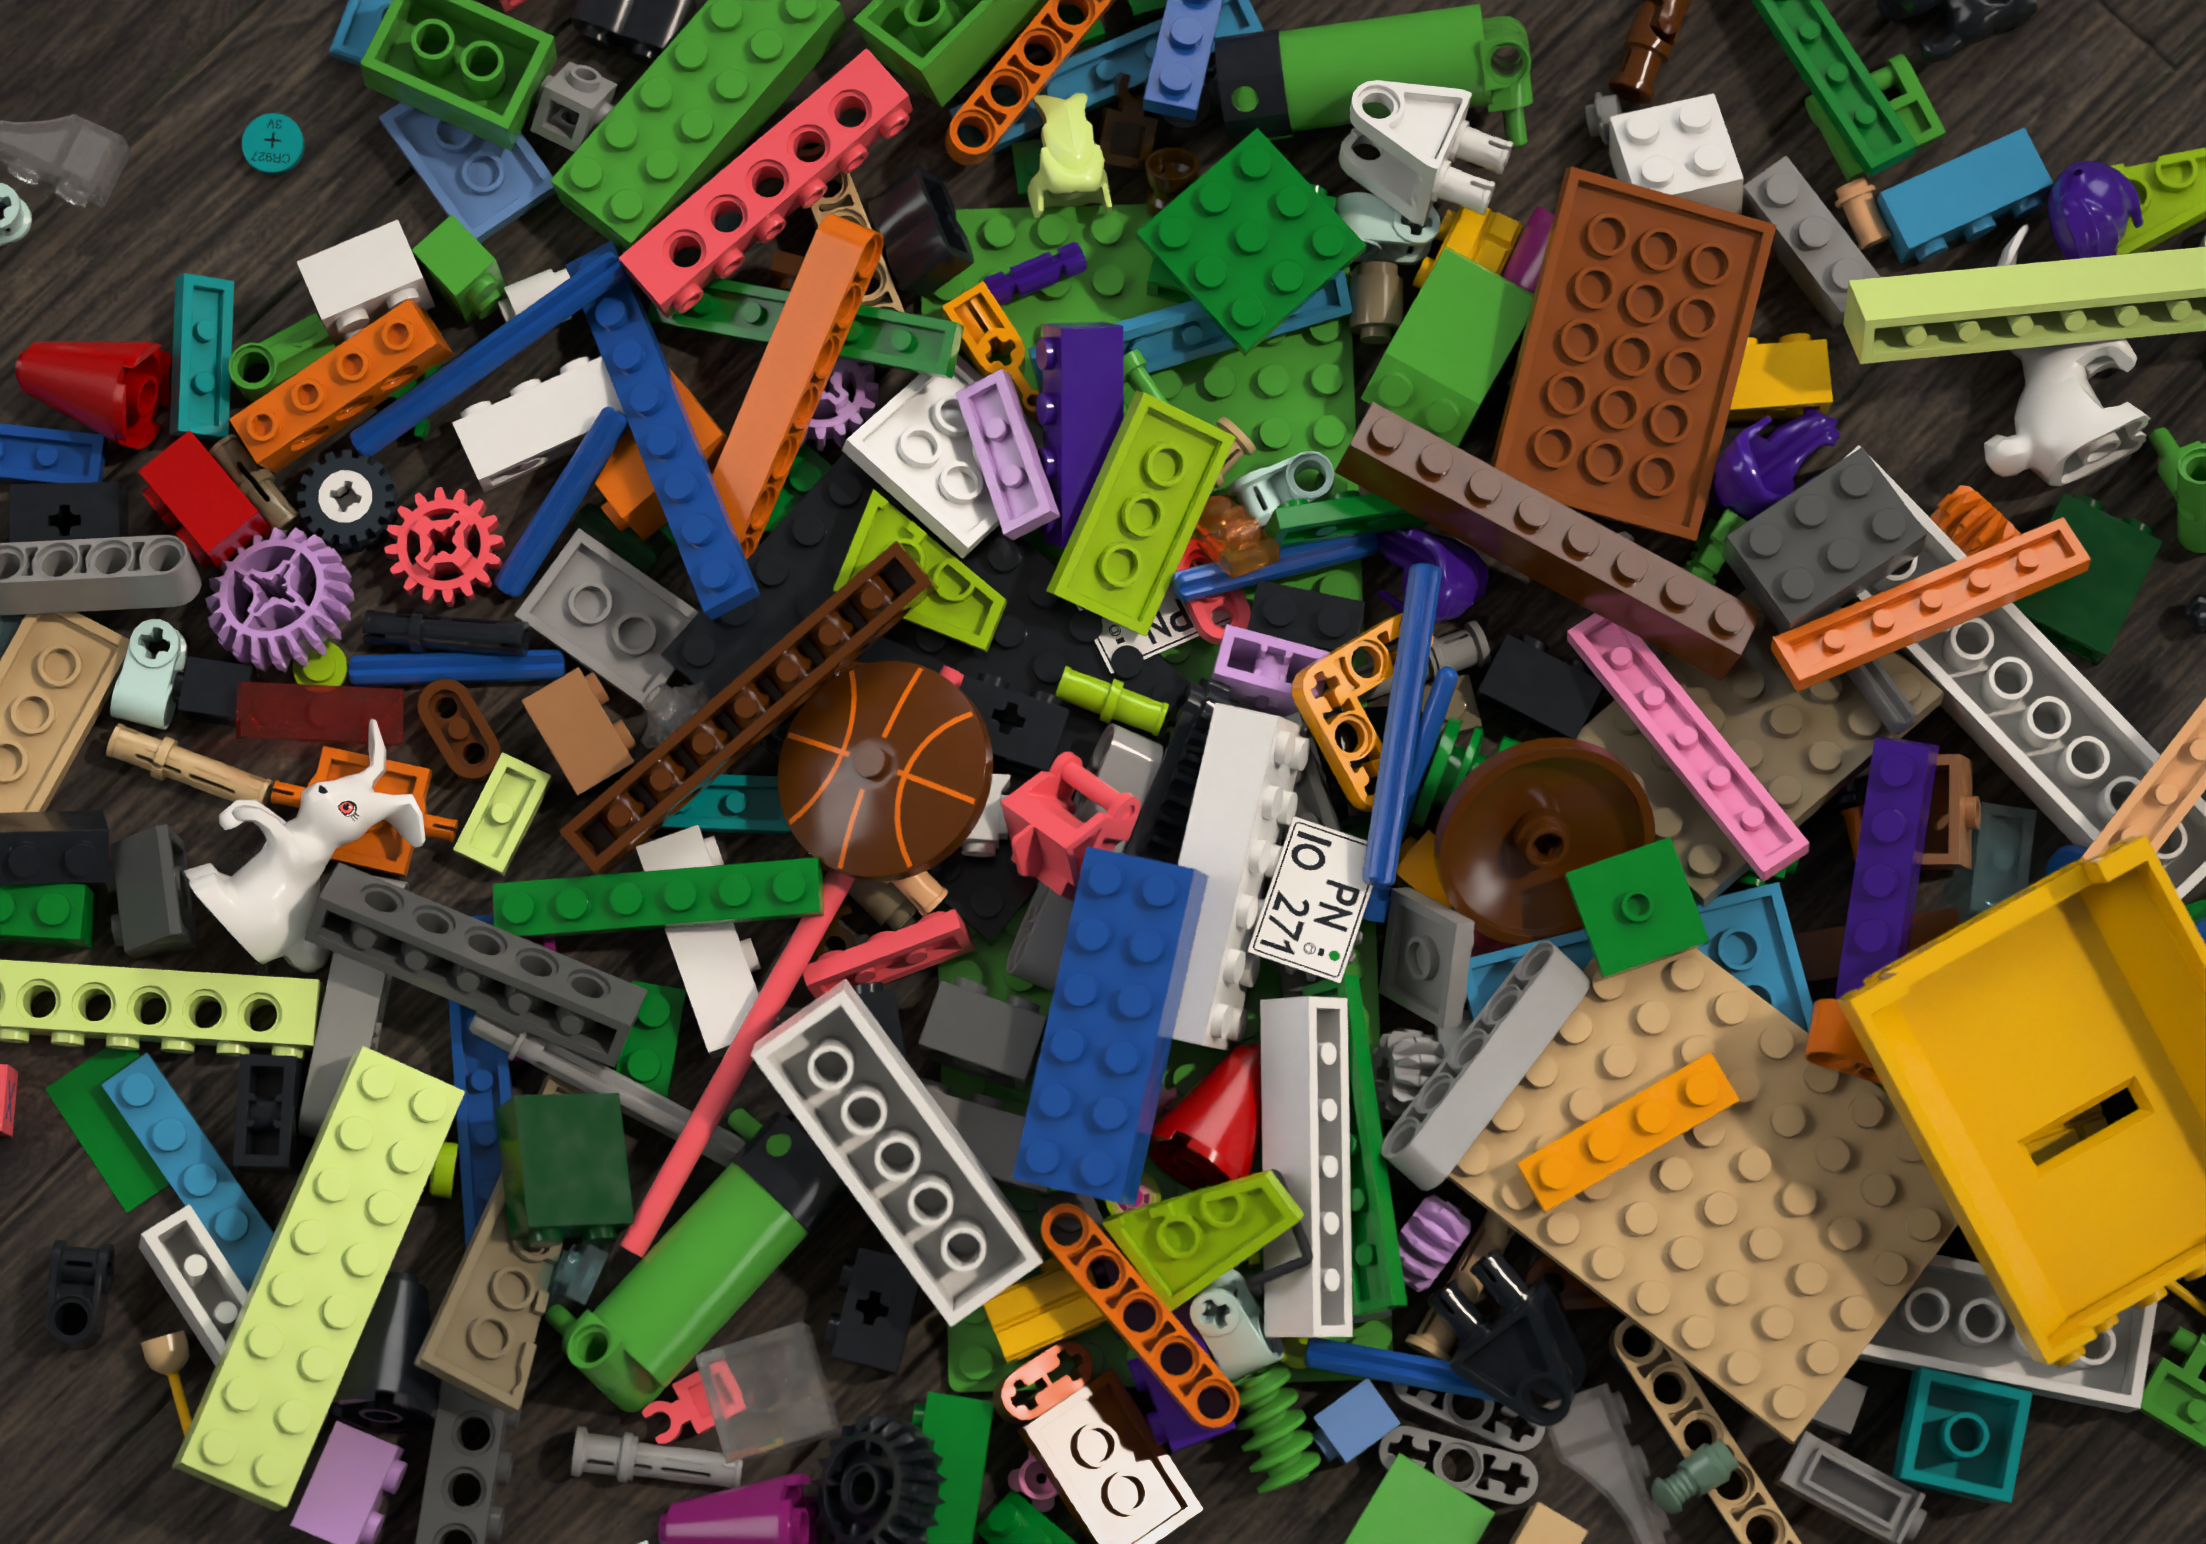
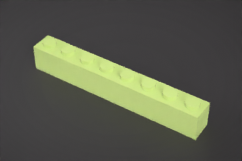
M2206 247L1849 280L1843 325L1860 364L2206 331Z

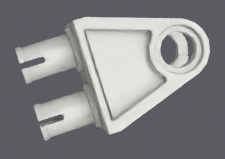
M1375 80L1359 85L1353 93L1350 106V120L1355 128L1351 129L1350 135L1343 140L1338 159L1341 168L1348 176L1413 223L1424 226L1433 203L1437 202L1438 198L1484 215L1496 183L1451 167L1452 161L1455 162L1456 158L1502 175L1512 151L1513 142L1469 127L1470 122L1465 119L1472 96L1471 92L1456 88ZM1371 102L1382 103L1387 106L1391 115L1382 119L1372 118L1364 112L1362 105L1363 103ZM1359 144H1370L1380 151L1381 156L1375 160H1364L1353 152V148Z

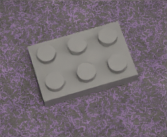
M578 528L515 613V617L520 622H528L530 629L591 672H594L595 675L649 712L677 673L669 663L662 659L661 654L699 612Z

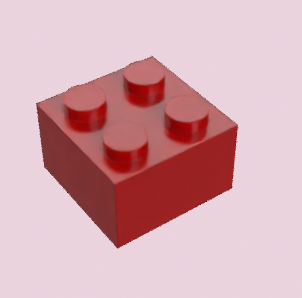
M190 430L138 471L148 484V487L141 491V494L170 530L178 524L181 525L182 528L175 532V534L186 544L189 553L204 570L213 564L224 575L220 569L222 561L232 562L237 557V548L244 547L247 549L252 546L253 536L255 535L262 536L266 541L269 540L272 534L259 511Z

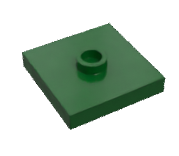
M1671 837L1565 873L1564 878L1602 980L1708 944L1710 941Z

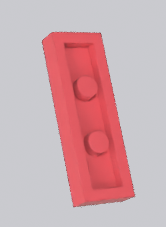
M956 909L947 912H933L922 917L918 923L895 932L883 931L870 937L867 942L844 951L834 950L824 953L815 962L807 964L803 971L806 986L817 999L844 979H847L851 986L872 982H882L884 985L974 951L975 946L969 929Z

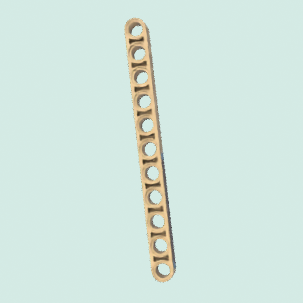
M1628 1318L1619 1323L1613 1329L1609 1338L1611 1355L1680 1463L1694 1452V1450H1691L1686 1445L1684 1440V1431L1690 1422L1705 1424L1712 1435L1711 1444L1721 1439L1738 1462L1739 1467L1734 1471L1742 1480V1492L1736 1500H1727L1721 1497L1716 1488L1702 1495L1732 1543L1752 1544L1747 1538L1746 1526L1756 1516L1765 1518L1771 1524L1773 1539L1770 1544H1801L1684 1362L1649 1334L1650 1350L1648 1354L1643 1357L1630 1355L1623 1347L1622 1336L1626 1329L1640 1327ZM1661 1374L1674 1377L1680 1384L1681 1396L1679 1401L1673 1405L1660 1402L1653 1392L1655 1378Z

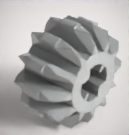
M1404 1029V1031H1393L1391 1034H1383L1379 1040V1047L1374 1048L1372 1051L1373 1078L1378 1111L1382 1119L1392 1120L1393 1123H1396L1442 1063L1444 1048L1442 1043L1436 1042L1433 1035L1423 1034L1420 1030Z

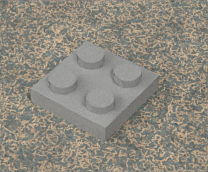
M1411 887L1391 889V905L1388 913L1379 993L1442 1029L1461 1027L1464 1003L1467 998L1466 986L1470 955L1474 945L1473 932L1475 921Z

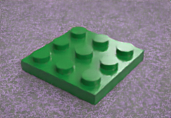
M1258 128L1136 232V239L1244 356L1366 251L1367 246Z

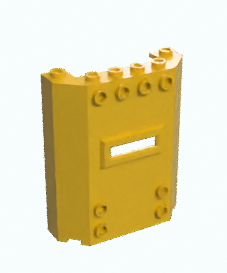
M2146 835L2130 836L2112 844L2106 851L2094 858L2085 860L2083 857L2058 869L1872 973L1863 980L1865 986L1858 990L1854 989L1847 992L1837 1000L2034 1362L2046 1365L2053 1363L2056 1368L2072 1363L2086 1353L2083 1345L2097 1338V1334L2110 1329L2119 1322L2117 1313L2133 1304L2140 1309L2159 1301L2168 1294L2165 1286L2184 1276L2186 1281H2191L2206 1274V945ZM2124 1088H2128L2139 1109L2040 1165L2036 1166L2025 1144Z

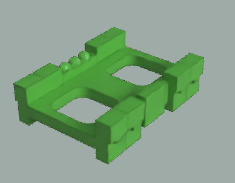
M1729 509L1724 511L1718 522L1712 518L1708 519L1697 537V541L1692 546L1697 549V552H1691L1690 557L1692 560H1687V568L1682 569L1715 585L1717 580L1713 579L1712 576L1718 574L1725 562L1722 553L1726 536L1748 521Z

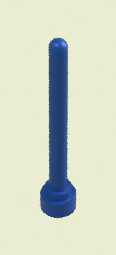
M1446 666L1438 670L1419 723L1402 839L1458 681V674L1452 667ZM1389 886L1372 887L1362 917L1363 919L1380 923L1386 922L1391 905L1389 897L1391 888Z

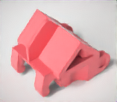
M1064 752L1054 760L1049 772H1039L1000 801L1013 850L1010 860L1016 863L1018 873L1022 876L1035 877L1060 896L1074 902L1086 846L1113 851L1119 842L1128 841L1139 815L1141 803L1131 793H1119L1082 767V760L1072 752ZM1074 789L1105 809L1107 813L1099 812L1086 823L1074 817L1073 815L1077 809V805L1071 801Z

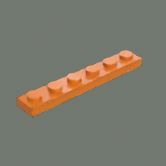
M2064 517L1775 636L1772 638L1771 650L1798 692L2088 571L2091 558Z

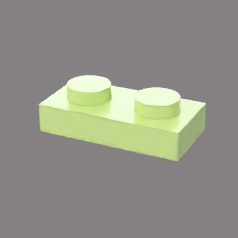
M502 752L453 848L454 852L505 876L553 781L552 776Z

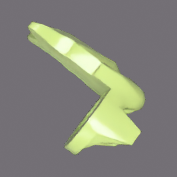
M1076 93L1068 99L1038 95L1033 100L1034 106L1044 123L1040 135L1043 144L1040 152V170L1032 178L1027 189L1034 218H1040L1044 207L1084 206L1093 203H1100L1108 214H1112L1107 173L1103 168L1105 160L1100 145L1094 144L1092 124L1086 120L1085 106L1088 98L1084 93Z

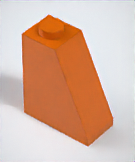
M669 368L711 474H713L728 437L691 391ZM629 426L594 484L608 500L601 506V509L621 532L630 526L645 541L663 526L667 519Z

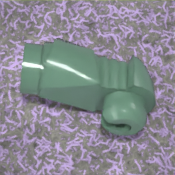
M1718 1439L1711 1445L1702 1444L1676 1466L1678 1470L1675 1474H1671L1670 1477L1665 1479L1657 1477L1651 1486L1653 1499L1656 1505L1664 1512L1678 1514L1682 1512L1681 1505L1686 1500H1689L1691 1496L1697 1495L1699 1498L1729 1481L1730 1473L1737 1469L1739 1464L1721 1439Z

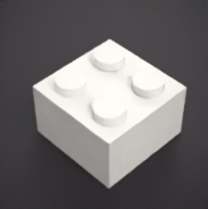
M1714 93L1610 117L1609 156L1617 180L1742 214L1744 178Z
M398 219L297 261L321 320L335 347L407 299H411L426 310L435 307Z

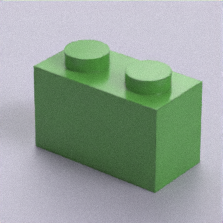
M453 214L412 249L424 280L467 325L477 316L480 319L489 316L499 307L498 301L504 299L502 293L506 285L496 259Z

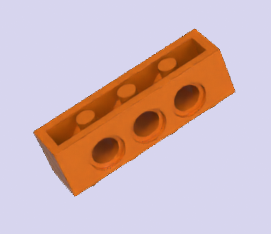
M407 299L229 420L256 464L277 473L454 353L426 309L411 299Z

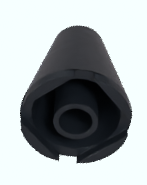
M404 1272L387 1273L327 1414L335 1420L364 1429H369L370 1420L388 1423L387 1432L394 1433L423 1432L435 1426L438 1409L435 1375L414 1364L431 1327L428 1289L418 1284L419 1279L415 1275Z

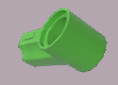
M314 313L260 343L241 345L230 357L228 369L241 395L254 403L336 347L317 313ZM264 363L270 366L269 373L262 381L257 383L244 381V374L251 365Z

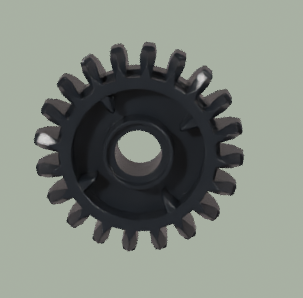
M883 1415L882 1417H859L856 1424L844 1425L841 1431V1438L829 1440L831 1452L829 1457L818 1459L823 1468L821 1477L812 1481L819 1487L818 1497L810 1504L820 1511L814 1526L824 1532L822 1543L928 1544L926 1530L932 1526L939 1525L934 1516L936 1507L946 1503L938 1496L939 1487L947 1479L937 1473L944 1458L933 1451L935 1440L922 1434V1428L917 1427L914 1423L889 1415Z

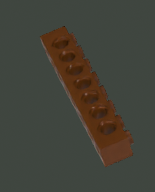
M895 541L559 832L594 873H608L636 849V846L644 842L801 707L819 688L837 676L938 589V585L904 545Z

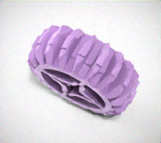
M274 527L269 540L265 541L262 536L255 535L253 536L252 546L247 549L244 547L237 548V557L232 562L222 561L220 569L224 575L209 578L210 588L215 594L205 598L208 610L212 613L208 618L210 627L217 634L219 643L226 651H230L239 662L245 665L252 662L257 669H261L264 672L273 663L278 670L286 673L292 659H295L299 665L307 667V653L315 650L317 653L326 656L324 642L328 638L342 640L341 631L336 624L351 621V612L346 605L355 601L354 592L348 585L352 582L350 572L345 565H342V558L334 548L327 547L323 539L315 534L308 538L303 531L298 530L296 527L288 536H286L283 530ZM316 578L315 595L310 606H308L307 599L313 590L310 585ZM252 593L253 601L247 609L250 615L244 622L245 606Z

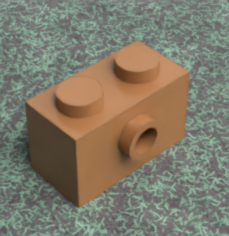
M579 667L521 700L576 795L583 793L634 763L629 752L638 748L622 719L612 724L601 705L610 699L595 673L592 672L584 677Z
M1938 754L1920 870H1972V829H1979L1981 804L1978 796H1972L1973 761L1961 754Z

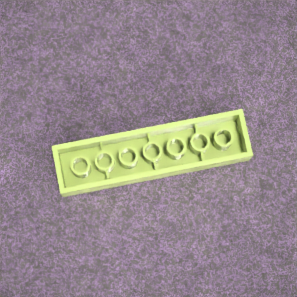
M364 1046L352 1055L172 1466L173 1468L274 1511L287 1507L465 1091Z

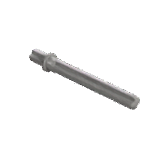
M477 1011L470 1023L469 1029L473 1034L508 1051L510 1054L507 1058L510 1060L517 1056L587 1094L619 1093L621 1112L676 1141L692 1114V1111L590 1057ZM717 1125L702 1155L728 1167L731 1164L730 1160L747 1142L745 1139Z

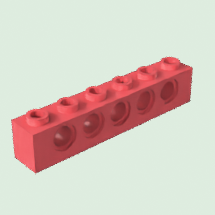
M866 48L619 257V260L626 273L666 318L676 311L680 314L688 311L702 298L704 294L702 289L717 276L721 279L728 277L742 265L745 260L743 254L758 241L765 244L774 239L786 226L784 219L801 206L803 209H807L820 200L828 189L826 184L841 171L844 174H848L859 167L868 157L869 152L867 149L882 136L885 139H890L898 134L909 122L910 117L908 114L913 111L908 93ZM857 108L867 113L865 120L856 127H844L838 123L840 116L849 109ZM818 143L825 147L823 156L815 162H803L797 158L801 148L807 144ZM767 178H778L784 182L780 193L773 197H762L756 193L759 184ZM734 212L743 216L740 226L732 232H721L715 229L717 220L723 214ZM687 247L701 250L700 259L693 266L683 268L674 264L675 257L680 250Z

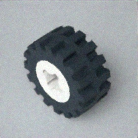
M342 450V454L335 455L333 451L324 455L325 460L320 463L315 460L309 466L311 469L309 474H303L300 480L302 487L301 491H297V502L302 520L312 535L315 534L322 538L327 547L331 546L338 552L345 553L346 549H352L354 553L362 552L363 547L371 545L373 548L380 543L379 538L383 534L389 535L387 532L388 525H391L393 520H397V502H399L393 480L386 469L378 461H374L370 455L354 454L352 450ZM349 489V493L347 495L343 496L342 498H336V496L340 497L342 494L347 493Z

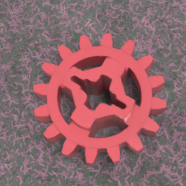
M436 487L435 500L427 502L422 494H415V502L418 507L414 511H410L408 508L400 506L397 511L404 521L402 526L388 525L387 528L388 534L397 540V544L386 546L385 554L389 559L400 560L390 568L392 575L395 579L408 576L403 586L405 592L411 596L420 588L423 589V600L427 605L431 606L437 595H442L447 606L454 607L455 594L461 592L472 602L475 600V593L472 588L474 585L479 583L486 588H490L493 585L486 573L488 568L495 570L501 569L503 566L501 559L492 554L493 551L505 547V541L502 536L490 535L500 526L496 516L492 515L481 518L487 508L484 501L478 499L468 506L466 492L462 489L456 492L453 500L447 499L442 487ZM453 514L446 520L432 521L429 519L437 515ZM478 530L481 540L480 553L477 559L473 557L469 549V543L475 537L474 532ZM413 535L420 542L421 552L415 557L416 562L414 565H412L410 559V543ZM439 540L446 544L452 541L456 549L452 554H448L445 551L438 553L434 545ZM441 575H460V577L452 580H438Z

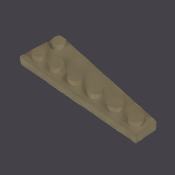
M549 1074L544 1078L537 1095L587 1093ZM502 1172L414 1364L501 1411L512 1415L519 1410L522 1404L537 1346L534 1344L540 1318L546 1311L550 1295L547 1291L553 1267L559 1260L563 1243L552 1247L534 1248L530 1247L529 1240H509Z

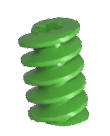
M1264 1367L1234 1381L1229 1380L1239 1392L1240 1404L1238 1409H1245L1246 1415L1235 1423V1430H1252L1254 1434L1253 1437L1241 1445L1242 1450L1260 1451L1262 1456L1249 1466L1250 1472H1267L1269 1476L1268 1479L1256 1487L1258 1493L1274 1491L1304 1479L1321 1461L1317 1451H1302L1312 1443L1314 1438L1309 1430H1295L1305 1421L1306 1416L1301 1409H1287L1296 1402L1299 1396L1294 1388H1280L1291 1377L1290 1371L1286 1367Z

